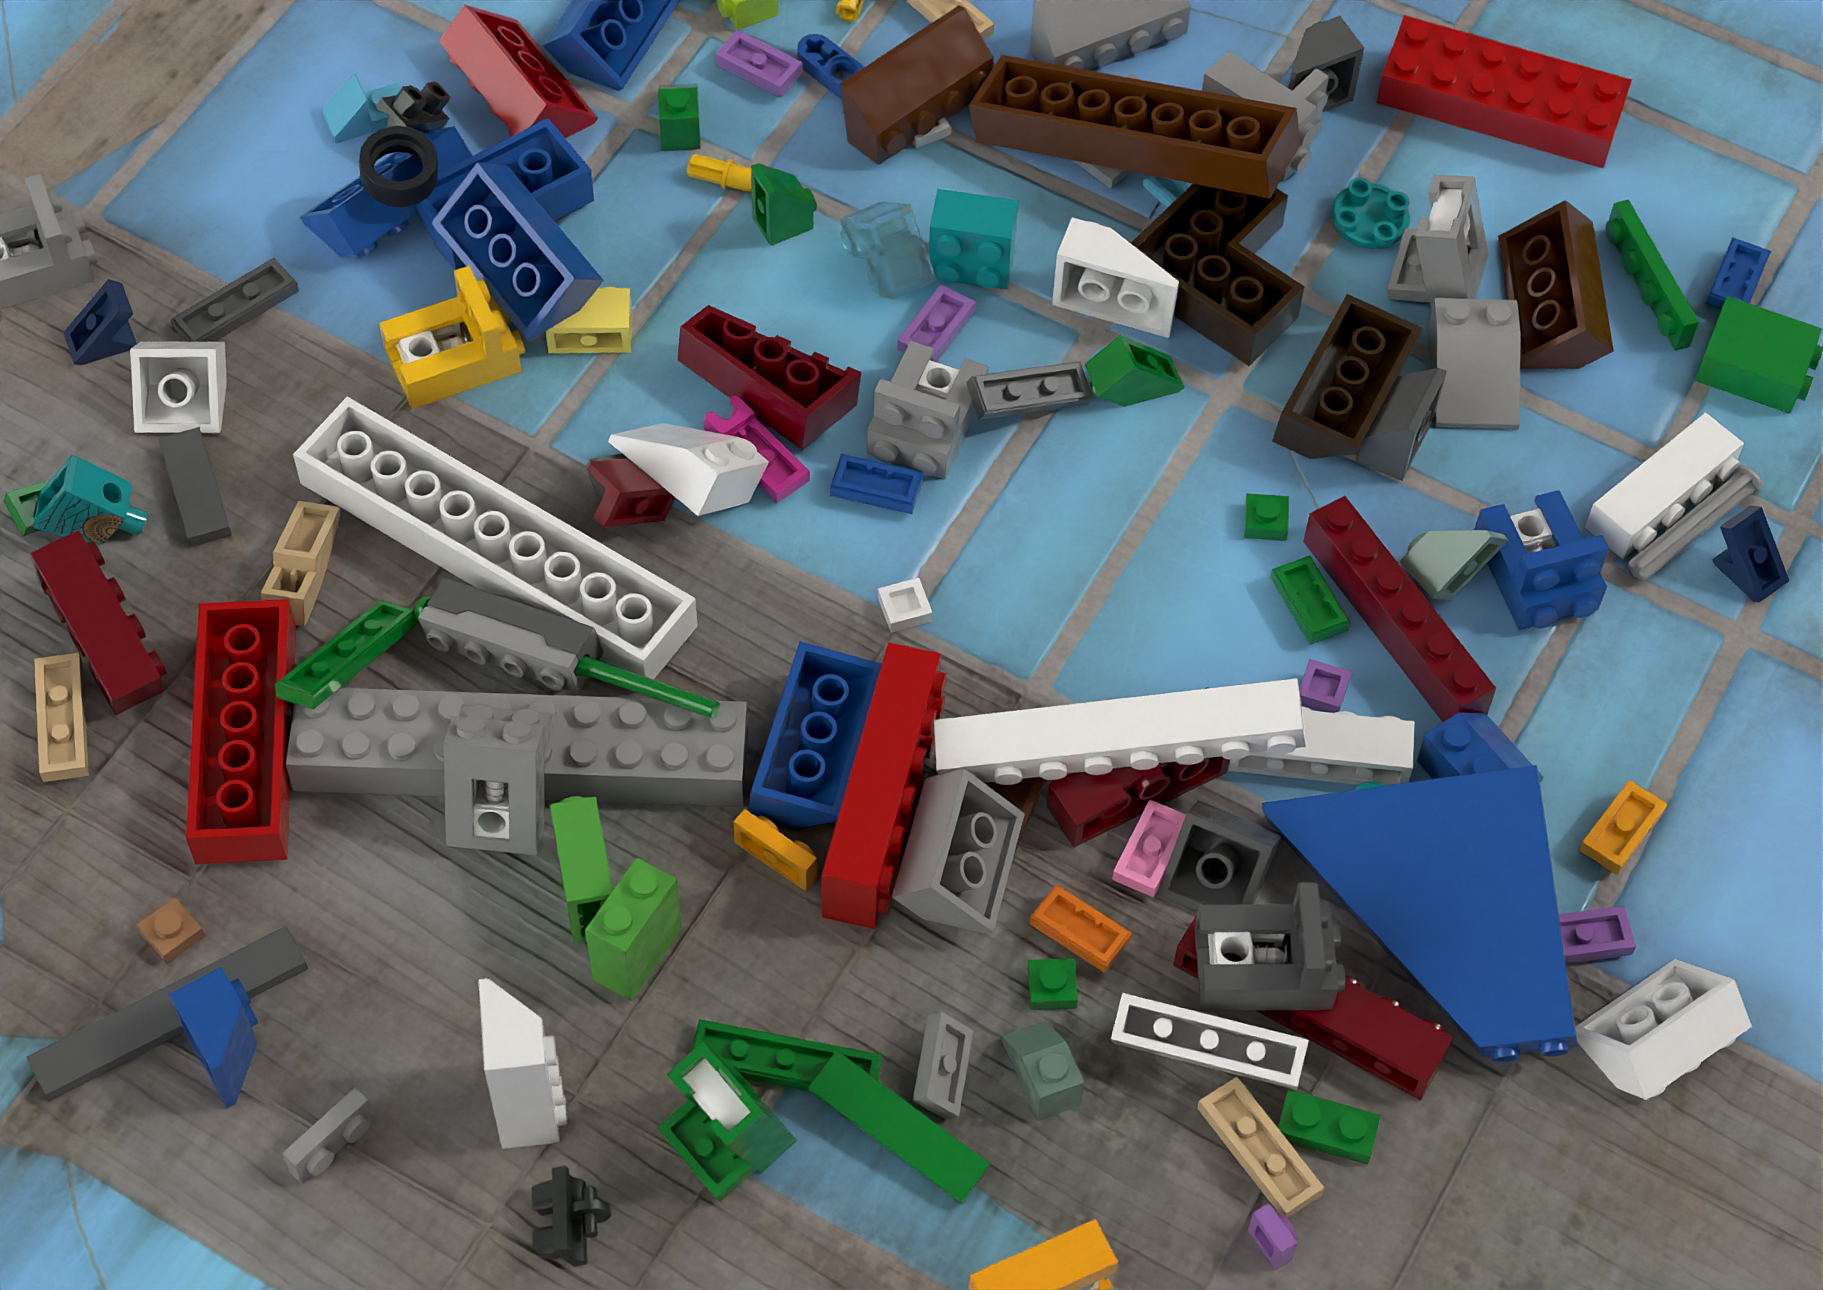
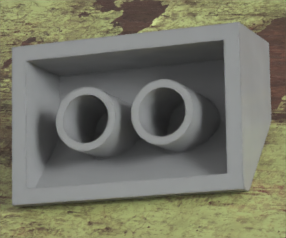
M965 768L926 778L892 898L924 920L985 934L994 933L1025 813Z

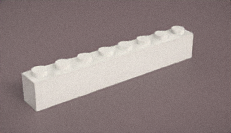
M1297 678L934 720L936 770L939 775L965 768L983 783L996 782L1001 785L1016 784L1023 778L1032 777L1057 780L1064 778L1067 773L1076 772L1102 775L1111 772L1113 768L1130 766L1137 770H1147L1156 767L1158 763L1175 761L1183 765L1200 763L1204 758L1223 756L1225 759L1237 760L1249 756L1250 753L1265 751L1282 755L1291 753L1296 748L1306 747L1301 696Z

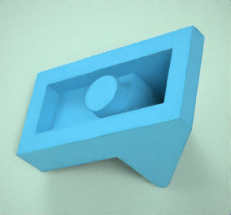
M352 75L323 108V115L334 142L338 143L387 128L389 115L380 112L375 106L381 98L397 95L400 92L398 83L363 92L357 75Z

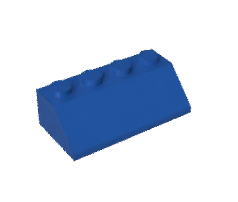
M572 0L542 46L568 73L619 91L624 88L680 0Z
M547 118L438 173L437 185L430 196L415 206L434 245L451 267L457 270L466 267V265L431 222L477 162L507 165L554 221L594 201L592 173L589 166L550 119Z
M455 126L423 132L435 146L438 155V173L473 156ZM395 152L376 164L374 169L379 176L388 180L405 181L420 174L423 170V163L419 158L409 153ZM359 176L306 212L300 219L340 257L356 255L357 258H361L378 247L376 240L387 233L389 236H393L405 229L410 224L407 218L418 210L415 205L401 208L386 206L375 201L364 190Z
M477 162L431 222L466 266H470L476 279H483L491 297L526 339L532 340L580 311L604 281L507 165Z
M802 641L799 642L751 790L750 813L756 817L764 816L775 825L788 829L837 821L882 663Z

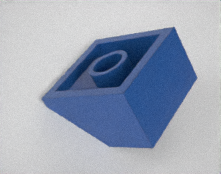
M1457 713L1424 734L1417 762L1432 779L1533 766L1497 725L1483 713ZM1538 771L1540 782H1542L1543 776Z
M219 967L175 990L169 996L186 1037L226 1108H229L237 1102L254 1055L257 1041L251 1027L257 1025L258 1021L249 1005L251 1001L240 980L237 978L230 982L222 967Z

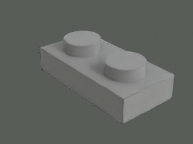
M942 1011L930 1014L927 1018L913 1102L947 1120L959 1117L973 1030Z
M354 1088L282 1153L289 1172L301 1184L310 1176H317L323 1173L332 1163L334 1155L348 1142H356L367 1132L370 1122L374 1119L368 1099Z

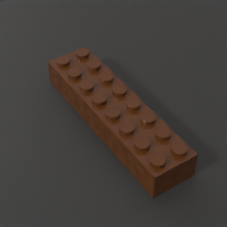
M1001 55L969 104L976 142L1265 198H1271L1300 147L1297 108L1006 55Z

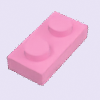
M1149 799L1113 871L1112 880L1154 898L1161 884L1186 814Z

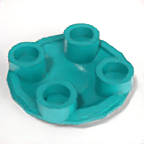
M1354 178L1349 182L1348 187L1341 190L1334 199L1331 217L1334 227L1342 237L1356 246L1369 249L1387 248L1401 241L1405 228L1409 229L1410 213L1408 207L1410 201L1403 192L1393 191L1384 185L1370 183L1365 178Z

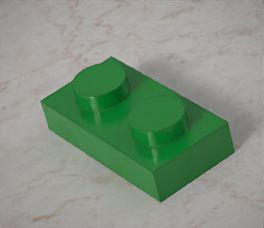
M1288 1089L1278 1129L1289 1143L1368 1165L1381 1115Z

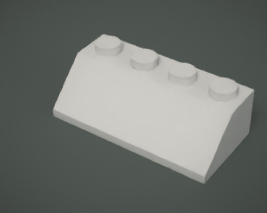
M480 979L479 992L484 1071L502 1149L560 1143L558 1125H567L565 1096H563L558 1056H556L554 1035L545 1036L541 1017L490 979Z

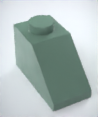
M1488 530L1428 531L1417 536L1407 548L1409 552L1400 560V563L1432 598L1451 601L1509 540L1504 534Z
M1046 1021L1002 1036V1043L1037 1121L1081 1106L1085 1082L1067 1042Z

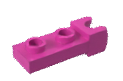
M732 396L730 398V405L733 406L730 419H722L714 412L706 413L704 417V431L736 436L748 440L755 445L757 452L769 461L758 485L776 503H779L810 481V471L755 418V412L740 397Z

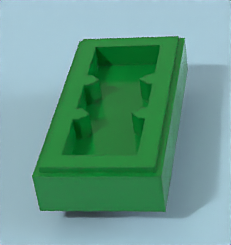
M1310 555L1272 569L1270 578L1310 645L1349 630L1350 621Z

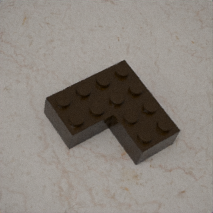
M1192 184L1142 231L1131 244L1179 281L1174 316L1250 366L1299 317L1305 286L1255 254L1283 226L1288 195L1278 188L1275 189L1271 198Z

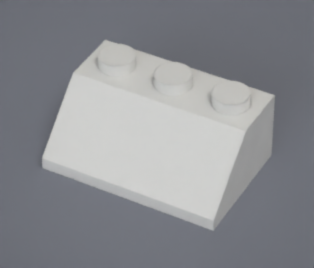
M1674 959L1575 1026L1577 1043L1616 1088L1647 1100L1661 1094L1667 1085L1683 1074L1697 1069L1703 1060L1719 1049L1734 1043L1736 1037L1751 1028L1752 1025L1734 979Z

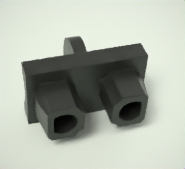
M437 82L427 83L422 91L412 85L404 86L397 95L383 97L375 106L380 112L389 115L387 127L404 126L411 127L417 131L442 128L450 119L442 111L450 100V96Z
M566 1165L552 1168L551 1180L532 1186L534 1210L541 1216L553 1214V1225L537 1228L532 1233L533 1251L542 1259L563 1258L573 1267L587 1264V1237H596L598 1235L597 1224L610 1219L611 1205L606 1201L597 1199L596 1187H585L583 1179L569 1175V1168Z

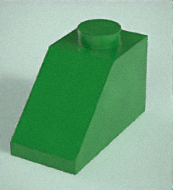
M698 84L658 85L661 151L701 149Z
M759 163L752 165V218L769 245H775L814 229L813 212L817 210V204L809 188L804 189L793 174Z
M1122 335L1116 337L1084 364L1091 378L1090 387L1094 394L1103 401L1108 400L1123 407L1178 393L1185 388L1170 355Z

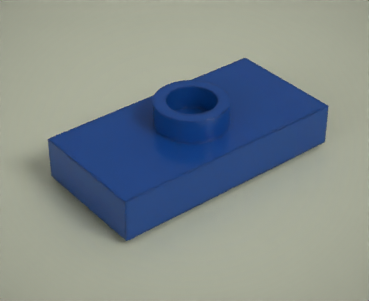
M1732 237L1705 304L1722 309L1727 296L1750 304L1771 251Z
M841 454L830 486V496L913 514L923 482V472Z

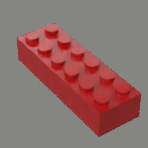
M1404 15L1381 76L1376 103L1604 169L1632 79Z
M289 599L199 603L186 841L195 865L288 859L290 778L286 768V759L293 719V702L276 697L275 683L295 668L296 625Z
M888 642L821 875L822 918L876 929L879 914H888L893 895V887H890L893 874H899L904 854V848H901L904 835L909 836L913 823L915 809H912L914 796L920 797L925 777V771L922 770L925 758L930 759L934 746V720L941 719L946 696L943 695L947 672L940 671L941 653Z

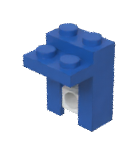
M1560 490L1535 496L1534 501L1538 509L1512 516L1509 515L1504 504L1481 509L1474 530H1488L1504 534L1509 540L1487 564L1518 630L1530 627L1545 628L1557 620L1573 616L1576 618L1587 617L1596 610H1599L1607 589V585L1600 572L1609 547L1603 535L1583 539Z

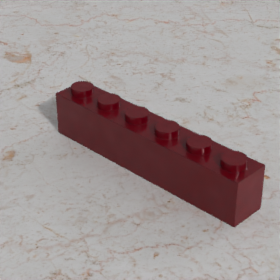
M1343 496L1309 513L1303 542L1440 720L1445 722L1457 713H1483L1488 715L1496 691L1495 685L1348 498Z
M1196 915L1177 945L1173 966L1198 979L1195 940ZM1234 953L1223 954L1227 960L1232 962L1243 960ZM1345 975L1344 992L1337 993L1332 1010H1255L1420 1101L1442 1065L1454 1038L1447 1034L1436 1022L1428 1019H1419L1403 1010L1402 1006L1395 1000L1388 997H1379L1362 988L1358 981L1348 975Z

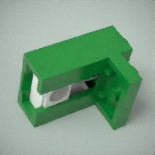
M705 1042L697 1046L666 1074L689 1100L657 1129L711 1194L720 1202L754 1171L758 1170L761 1173L765 1171L797 1142V1139L744 1077Z

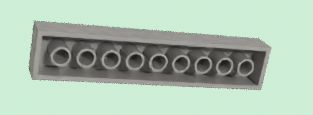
M339 688L315 709L295 703L286 768L293 791L445 796L443 742L452 716L459 715L462 705H487L491 708L530 709L536 712L552 713V731L544 754V800H564L573 796L584 798L596 796L597 802L743 807L748 738L747 702L718 701L720 703V711L715 719H711L650 698Z

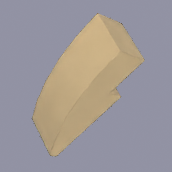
M298 501L273 551L274 567L261 591V600L289 599L295 625L306 626L316 602L341 513L338 506Z

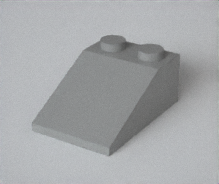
M1434 298L1427 325L1430 370L1441 368L1447 371L1434 417L1435 428L1518 430L1520 425V324L1517 300Z

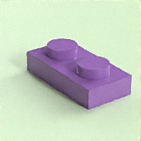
M739 30L715 54L717 66L780 98L802 74L801 61Z
M940 284L898 339V350L905 353L910 341L934 348V354L930 361L937 363L974 314L976 301Z
M1624 906L1559 914L1566 964L1633 955L1636 944Z

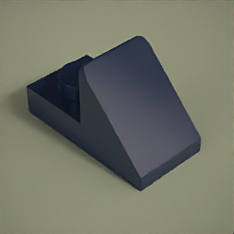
M108 279L64 331L63 334L74 364H88L130 351L132 347L137 345L128 321L133 315V311L121 282Z
M1750 505L1720 526L1728 549L1713 559V563L1753 602L1760 603L1789 582L1762 507Z

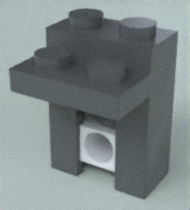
M1318 882L1299 883L1293 904L1199 905L1195 921L1200 1011L1333 1009L1337 993L1344 992L1345 990L1344 965L1336 964L1335 950H1339L1341 946V928L1339 922H1332L1331 904H1327L1326 900H1319ZM1234 953L1243 960L1232 962L1227 960L1223 954Z

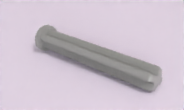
M1740 465L1737 467L1731 479L1629 561L1628 568L1632 572V576L1636 580L1646 581L1747 497L1758 495L1763 490V484L1758 474L1748 466Z

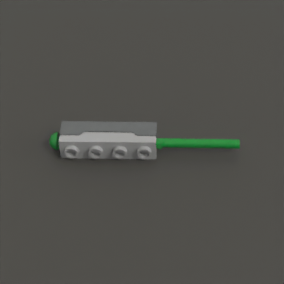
M447 578L443 579L433 595L424 596L415 604L414 617L416 622L422 626L427 642L439 651L448 652L450 650L465 655L477 664L484 665L488 663L503 668L515 677L527 676L536 679L553 690H560L562 688L578 694L585 684V680L596 678L711 719H715L720 711V703L718 701L599 661L604 652L596 630L592 626Z

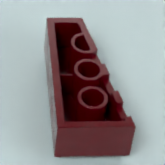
M707 305L680 326L677 360L729 398L732 396L740 397L755 412V416L801 450H804L857 406L862 372L849 366L845 371L829 364L830 358L814 351L810 356L791 347L790 340L778 335L776 337L762 335L756 332L755 325L710 305Z
M78 530L31 552V559L41 589L45 595L49 596L54 611L61 623L67 622L69 624L67 630L73 644L80 653V656L87 657L89 661L87 666L115 716L164 692L161 676L167 674L165 667L155 650L147 653L141 642V639L146 637L144 629L134 613L127 616L120 603L126 600L117 580L114 577L107 580L100 566L104 565L105 561L94 540L86 543L81 532Z
M1223 756L1204 758L1200 763L1192 765L1179 764L1177 761L1158 763L1156 767L1147 770H1137L1131 766L1113 768L1111 772L1102 775H1092L1086 772L1067 773L1064 778L1053 780L1049 784L1046 806L1074 848L1142 815L1149 799L1164 804L1226 774L1230 759H1225Z

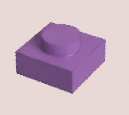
M1309 659L1299 689L1301 705L1323 712H1340L1352 671Z
M1268 1203L1253 1212L1248 1232L1276 1270L1292 1260L1297 1245V1235L1288 1218L1283 1214L1278 1216Z

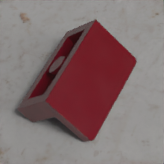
M630 459L591 461L588 466V472L606 488L594 514V518L603 527L665 521L676 497Z

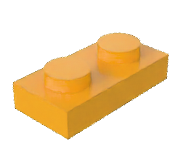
M1629 780L1582 841L1579 851L1618 875L1664 814L1668 804Z
M746 809L733 821L734 843L805 892L817 880V858L811 848L799 840L791 841L779 832L777 826L771 820L764 816L756 817Z

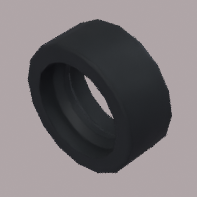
M404 126L382 128L370 135L362 145L359 157L360 179L364 190L375 201L391 207L403 208L416 205L429 197L436 187L438 179V155L433 142L424 133ZM401 152L409 153L419 158L423 163V170L412 179L392 181L379 176L374 166L376 161L386 154Z

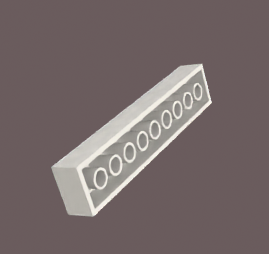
M346 397L293 454L300 484L477 589L594 627L604 652L599 660L601 662L655 679L697 628L696 598L349 397Z

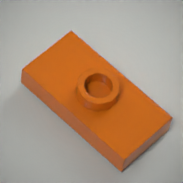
M1057 884L1033 912L1029 921L1031 926L1103 973L1108 971L1132 938V932Z

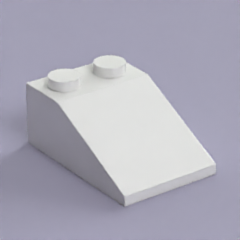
M1072 217L1057 253L1052 305L1169 338L1172 332L1179 281L1112 228Z
M665 423L611 434L608 440L610 444L697 516L749 503L769 463L767 459L757 452L754 444L743 438Z

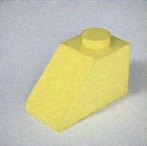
M598 288L580 311L546 331L548 353H631L632 306L630 288Z

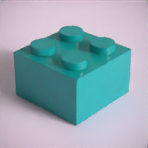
M937 189L929 231L928 278L938 279L943 282H959L980 285L984 288L1008 290L1015 254L1019 200Z

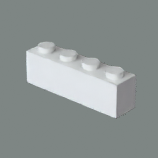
M1705 412L1597 500L1592 506L1585 528L1594 536L1603 535L1608 547L1621 559L1626 558L1635 549L1641 552L1651 544L1659 529L1664 525L1670 528L1676 524L1688 505L1692 502L1695 505L1700 504L1709 495L1713 485L1718 480L1726 482L1734 475L1735 469L1741 464L1738 461V457L1744 443Z
M1302 707L1306 747L1296 748L1293 752L1282 755L1272 754L1269 751L1250 753L1245 758L1230 760L1228 771L1355 785L1366 782H1377L1385 785L1408 783L1413 769L1414 721H1405L1394 716H1383L1380 718L1357 716L1348 711L1336 713L1319 712Z
M1122 993L1111 1036L1113 1044L1294 1090L1298 1088L1309 1041L1296 1036Z

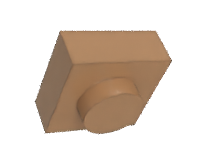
M175 897L137 924L141 935L166 964L205 937L201 926Z

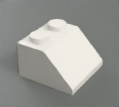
M140 342L130 349L134 433H179L200 427L201 433L221 432L227 384L225 342Z

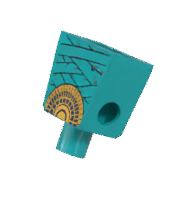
M71 454L40 491L33 528L61 536H67L79 530L86 542L94 540L97 545L104 544L117 529L139 535L145 525L147 512L129 505L132 489L129 481Z

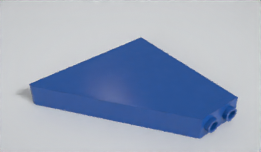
M1537 765L1262 803V810L1269 825L1277 833L1282 834L1281 838L1483 1058L1492 1057L1493 1062H1510L1520 1059V1053L1539 1051L1540 1056L1544 1057L1560 1056L1569 1052L1568 1047L1578 1046Z

